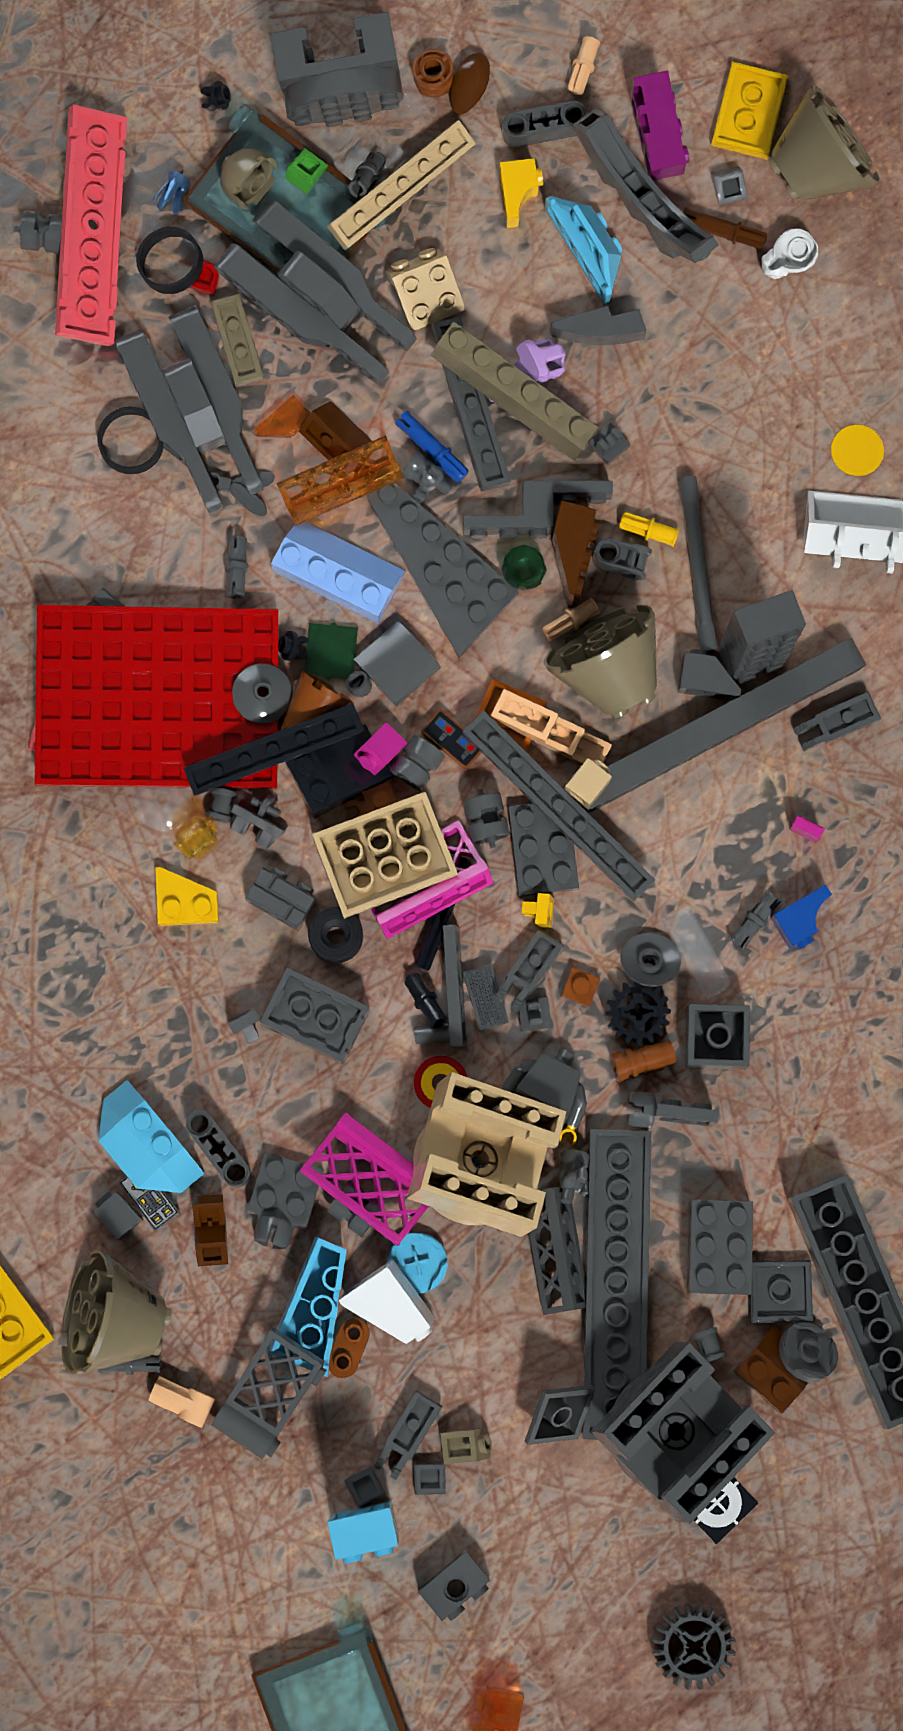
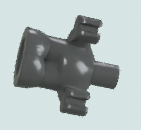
M419 451L412 457L401 474L402 477L412 479L419 484L412 498L420 504L425 500L428 492L438 489L447 495L453 487L444 480L441 467L428 461Z
M565 1150L560 1153L562 1167L558 1172V1178L562 1189L560 1200L562 1203L571 1204L574 1192H578L581 1197L588 1198L589 1183H587L588 1172L586 1169L589 1166L590 1156L586 1152Z

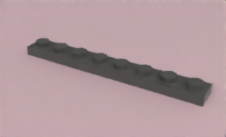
M484 710L462 731V734L633 903L655 882V879Z

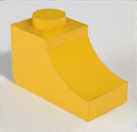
M535 158L500 162L499 176L507 228L518 227L521 208L528 199L538 196V187L543 186L542 169L536 168Z

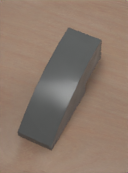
M608 306L553 321L551 322L550 332L552 337L569 342L587 345H615L644 340L646 327L640 309L611 317Z

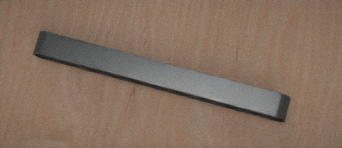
M848 639L607 766L610 769L608 774L612 776L611 781L591 807L587 809L578 801L576 802L589 814L856 673L867 664L854 641Z

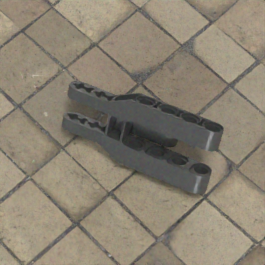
M270 198L251 222H255L260 229L268 234L271 242L274 244L277 242L293 255L277 273L280 279L235 243H232L213 265L214 268L301 342L335 350L376 384H380L389 374V371L343 331L360 314L405 351L410 349L417 340V337L373 300L361 271L281 204Z
M196 305L168 317L175 329L179 344L184 349L188 359L167 367L162 372L142 329L114 340L144 409L149 415L158 439L163 442V448L188 467L208 513L211 514L222 509L223 506L200 457L203 453L226 444L248 494L252 496L264 489L242 441L243 410L240 399Z

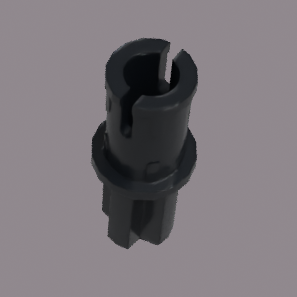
M419 973L409 974L406 977L405 985L415 1000V1008L421 1010L430 1028L436 1029L447 1022L448 1017L437 1003V995L429 990Z

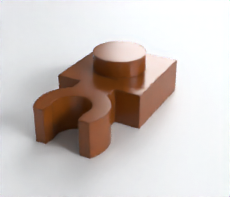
M389 781L363 791L364 801L350 800L344 804L346 810L352 807L357 808L359 814L356 817H359L398 801Z

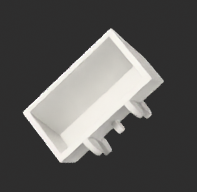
M808 490L804 527V553L833 556V568L840 567L841 557L886 561V573L893 574L894 562L903 563V500Z

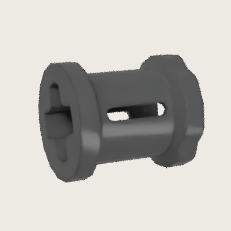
M223 788L212 789L210 791L213 794L209 812L205 813V817L217 822L231 823L230 812L232 803L238 794Z
M717 1327L691 1335L692 1339L696 1340L700 1354L708 1362L727 1356L726 1352L721 1350L716 1335Z

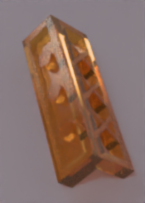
M385 435L276 484L293 523L297 526L402 480L404 477ZM384 448L386 456L377 460L369 459L374 451ZM352 461L358 463L354 470L349 472L342 471L345 464ZM324 473L331 475L327 482L322 484L315 483L318 476ZM297 485L303 487L301 493L289 498L286 490Z

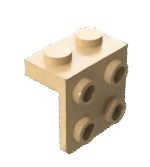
M429 248L423 250L418 254L419 257L410 261L408 259L399 260L391 265V269L385 271L389 282L396 289L407 322L412 330L428 326L457 314L464 309V303L447 255L440 249Z

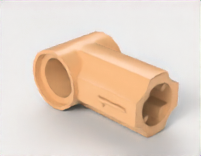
M159 1376L148 1399L154 1404L178 1414L177 1417L201 1428L215 1401L214 1398L193 1388L187 1389L162 1376Z

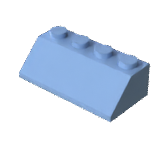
M299 519L285 536L271 563L273 572L377 624L381 621L406 572L302 519Z

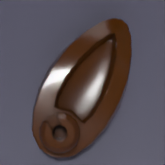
M482 53L469 55L461 63L454 75L451 86V106L454 113L458 116L471 110L481 99L487 88L490 76V63Z

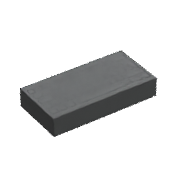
M492 964L463 972L479 1031L509 1023L503 1001L499 1003L494 1000L499 987Z

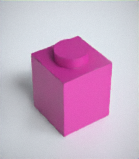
M386 722L353 755L365 769L375 776L401 751L407 742Z

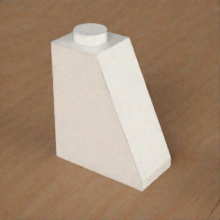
M393 1259L345 1291L338 1300L345 1308L405 1344L414 1338L419 1342L432 1332L431 1326L436 1319Z

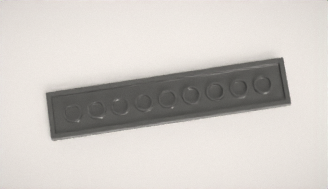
M590 1129L584 1386L593 1385L596 1390L583 1423V1439L598 1440L591 1430L613 1408L623 1389L632 1380L647 1372L651 1131Z

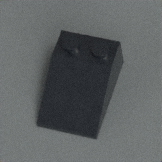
M366 724L362 725L364 732L285 761L286 767L314 819L361 795L363 791L374 788L394 777L388 764L374 776L353 755L372 736Z

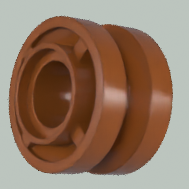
M430 49L420 53L415 58L412 66L417 90L427 97L445 95L451 90L454 78L451 58L445 52L437 49ZM432 71L439 72L437 75L434 76L428 75Z

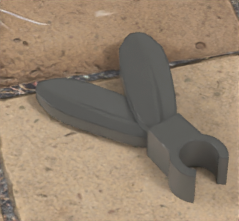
M215 472L208 473L210 478H216L219 481L218 485L214 487L216 491L227 493L230 491L231 495L253 514L259 516L267 514L264 502L255 494L252 496L248 494L241 477L232 481V479L221 477ZM257 472L263 488L269 486L275 479L272 473Z

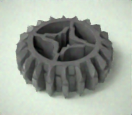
M685 1603V1614L681 1615L680 1610L674 1607L672 1610L676 1618L672 1620L667 1614H664L662 1618L668 1623L667 1627L665 1628L660 1624L656 1625L655 1629L663 1633L662 1637H652V1642L661 1644L660 1648L652 1649V1654L663 1656L655 1664L657 1668L665 1665L668 1666L662 1673L665 1678L670 1677L673 1672L675 1673L672 1682L674 1685L677 1686L681 1679L684 1678V1687L689 1690L692 1686V1680H696V1686L700 1690L703 1689L702 1679L704 1678L707 1679L710 1686L715 1685V1681L711 1676L715 1672L721 1679L725 1677L724 1672L719 1668L721 1665H724L726 1668L732 1667V1663L726 1660L725 1656L736 1655L735 1650L727 1648V1645L736 1643V1639L734 1637H725V1634L729 1633L732 1627L730 1625L720 1627L725 1620L722 1614L714 1620L712 1619L715 1613L714 1608L709 1607L704 1615L702 1614L703 1605L701 1603L696 1605L695 1612H692L689 1603ZM693 1620L708 1624L704 1629L693 1634L688 1633L680 1626L684 1622ZM674 1632L681 1640L682 1645L677 1653V1657L672 1661L669 1655L668 1644ZM714 1632H716L719 1641V1649L715 1660L706 1651V1644ZM683 1635L694 1642L699 1639L701 1640L702 1644H699V1647L701 1648L700 1651L705 1655L704 1658L693 1650L689 1653L686 1652V1648H689V1646L686 1645L687 1641L682 1637ZM691 1659H698L707 1666V1668L696 1672L680 1669L683 1664H686Z

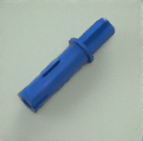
M408 410L400 416L402 419L398 418L395 425L404 431L434 461L433 463L437 466L439 465L455 482L459 483L467 476L468 469L451 454V448H446Z

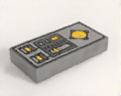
M127 1176L118 1182L154 1231L159 1230L180 1214L164 1191L137 1189Z

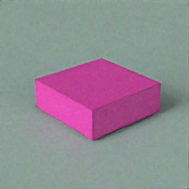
M800 815L796 817L790 828L791 831L815 843L819 841L825 830L823 827Z

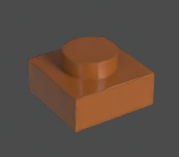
M573 967L561 997L589 1008L601 978Z

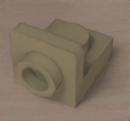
M486 1427L440 1433L444 1464L474 1462L490 1458L492 1442L487 1434Z

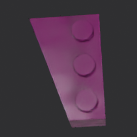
M668 70L634 77L630 102L648 175L652 180H658L684 174L686 163H689V153L687 146L682 145V124L680 118H677L676 100L671 88Z

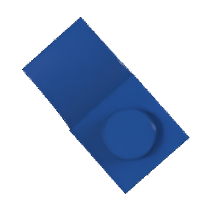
M827 885L820 887L774 914L771 918L789 950L795 946L801 950L815 941L813 936L819 931L816 927L818 909L832 895Z

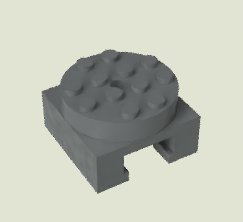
M389 12L353 18L356 36L363 37V39H358L361 54L315 62L312 48L306 49V46H310L306 27L270 33L276 71L284 97L287 118L294 121L295 126L326 123V127H335L342 125L343 120L354 118L355 122L367 121L372 119L371 114L399 108V102L403 100L404 95Z
M675 1342L646 1373L632 1380L620 1393L613 1408L591 1430L593 1435L613 1454L621 1469L630 1479L644 1487L675 1521L688 1524L692 1523L775 1434L750 1406H745L742 1409L713 1379L711 1374L715 1369L690 1342ZM674 1422L678 1428V1433L675 1438L670 1439L668 1424Z

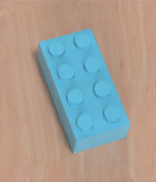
M391 1501L332 1514L327 1521L335 1560L343 1559V1564L360 1561L363 1558V1554L373 1551L375 1557L394 1553V1547L399 1544V1534Z

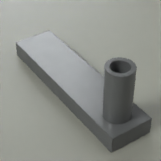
M443 925L449 1024H444L436 1029L430 1028L429 1025L415 1026L416 1045L450 1042V1047L462 1049L467 1048L460 928L456 925Z

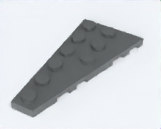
M386 475L367 495V500L389 535L396 551L404 561L411 577L435 615L442 631L447 636L459 659L517 597L519 591Z

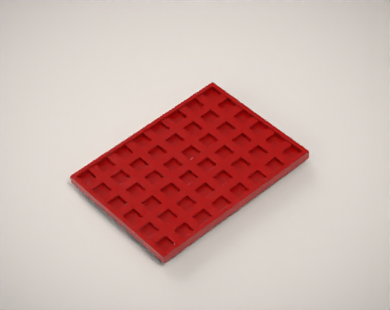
M37 605L35 786L191 788L183 769L184 767L278 732V720L260 724L244 718L234 705L232 689L238 675L249 666L269 664L278 668L279 609ZM260 687L257 690L258 695L261 697H266L269 694L268 689L265 687ZM278 764L217 788L277 789Z

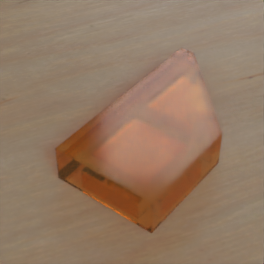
M292 395L253 430V434L256 437L292 438L298 433L310 412Z

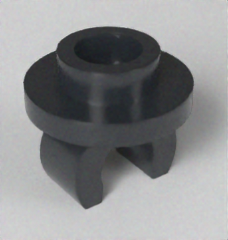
M221 81L212 82L210 86H205L200 90L201 94L211 96L209 102L202 104V108L208 111L216 109L222 111L228 108L231 101V93L229 88Z
M287 631L285 635L281 636L278 643V651L281 653L282 659L290 661L292 659L302 660L308 658V654L299 651L298 644L309 643L310 639L306 636L298 637L294 631Z

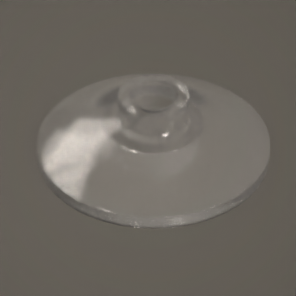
M137 787L134 793L133 804L135 812L143 824L157 831H169L178 828L189 818L193 809L194 799L191 788ZM161 794L167 795V803L159 804L157 802L158 796Z

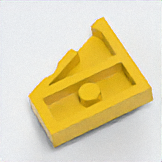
M155 867L158 926L219 923L218 893L164 868Z

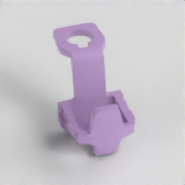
M542 339L537 342L526 340L516 348L520 359L514 366L537 383L541 384L551 378L560 377L565 371L564 359L566 354L559 343L554 344L550 339Z

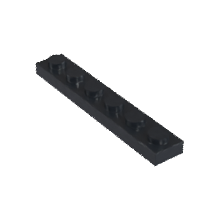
M352 703L189 765L183 769L193 795L196 796L364 732V728L356 707Z

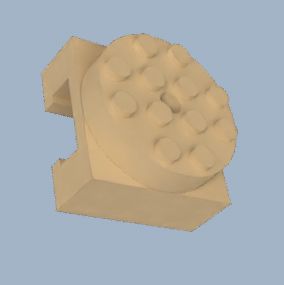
M451 1072L437 1083L427 1124L417 1139L413 1155L414 1172L407 1199L433 1207L442 1216L457 1223L472 1226L487 1225L520 1237L526 1235L538 1226L546 1192L537 1190L547 1148L554 1149L558 1146L566 1111ZM471 1156L479 1159L481 1168L477 1169L473 1165Z

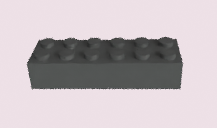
M793 589L733 612L719 645L718 653L725 670L734 681H739V684H743L755 679L756 673L766 670L767 674L784 668L783 663L787 662L806 625Z

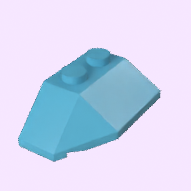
M549 196L545 200L546 212L604 306L609 304L620 265L621 253L623 252L619 241L615 237H610L606 231L607 223L600 212L596 214L592 206Z
M128 1080L103 1099L98 1142L137 1189L182 1193L205 1174Z

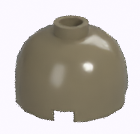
M243 148L227 156L222 163L220 185L226 197L245 210L250 209L246 206L250 203L259 204L269 193L276 178L272 176L273 167L278 170L277 162L268 154L255 148Z

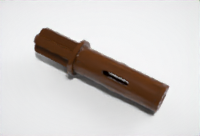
M688 207L684 208L683 213L691 221L712 235L730 240L734 245L738 242L757 249H763L767 240V233L743 226L740 221L737 224L688 209Z

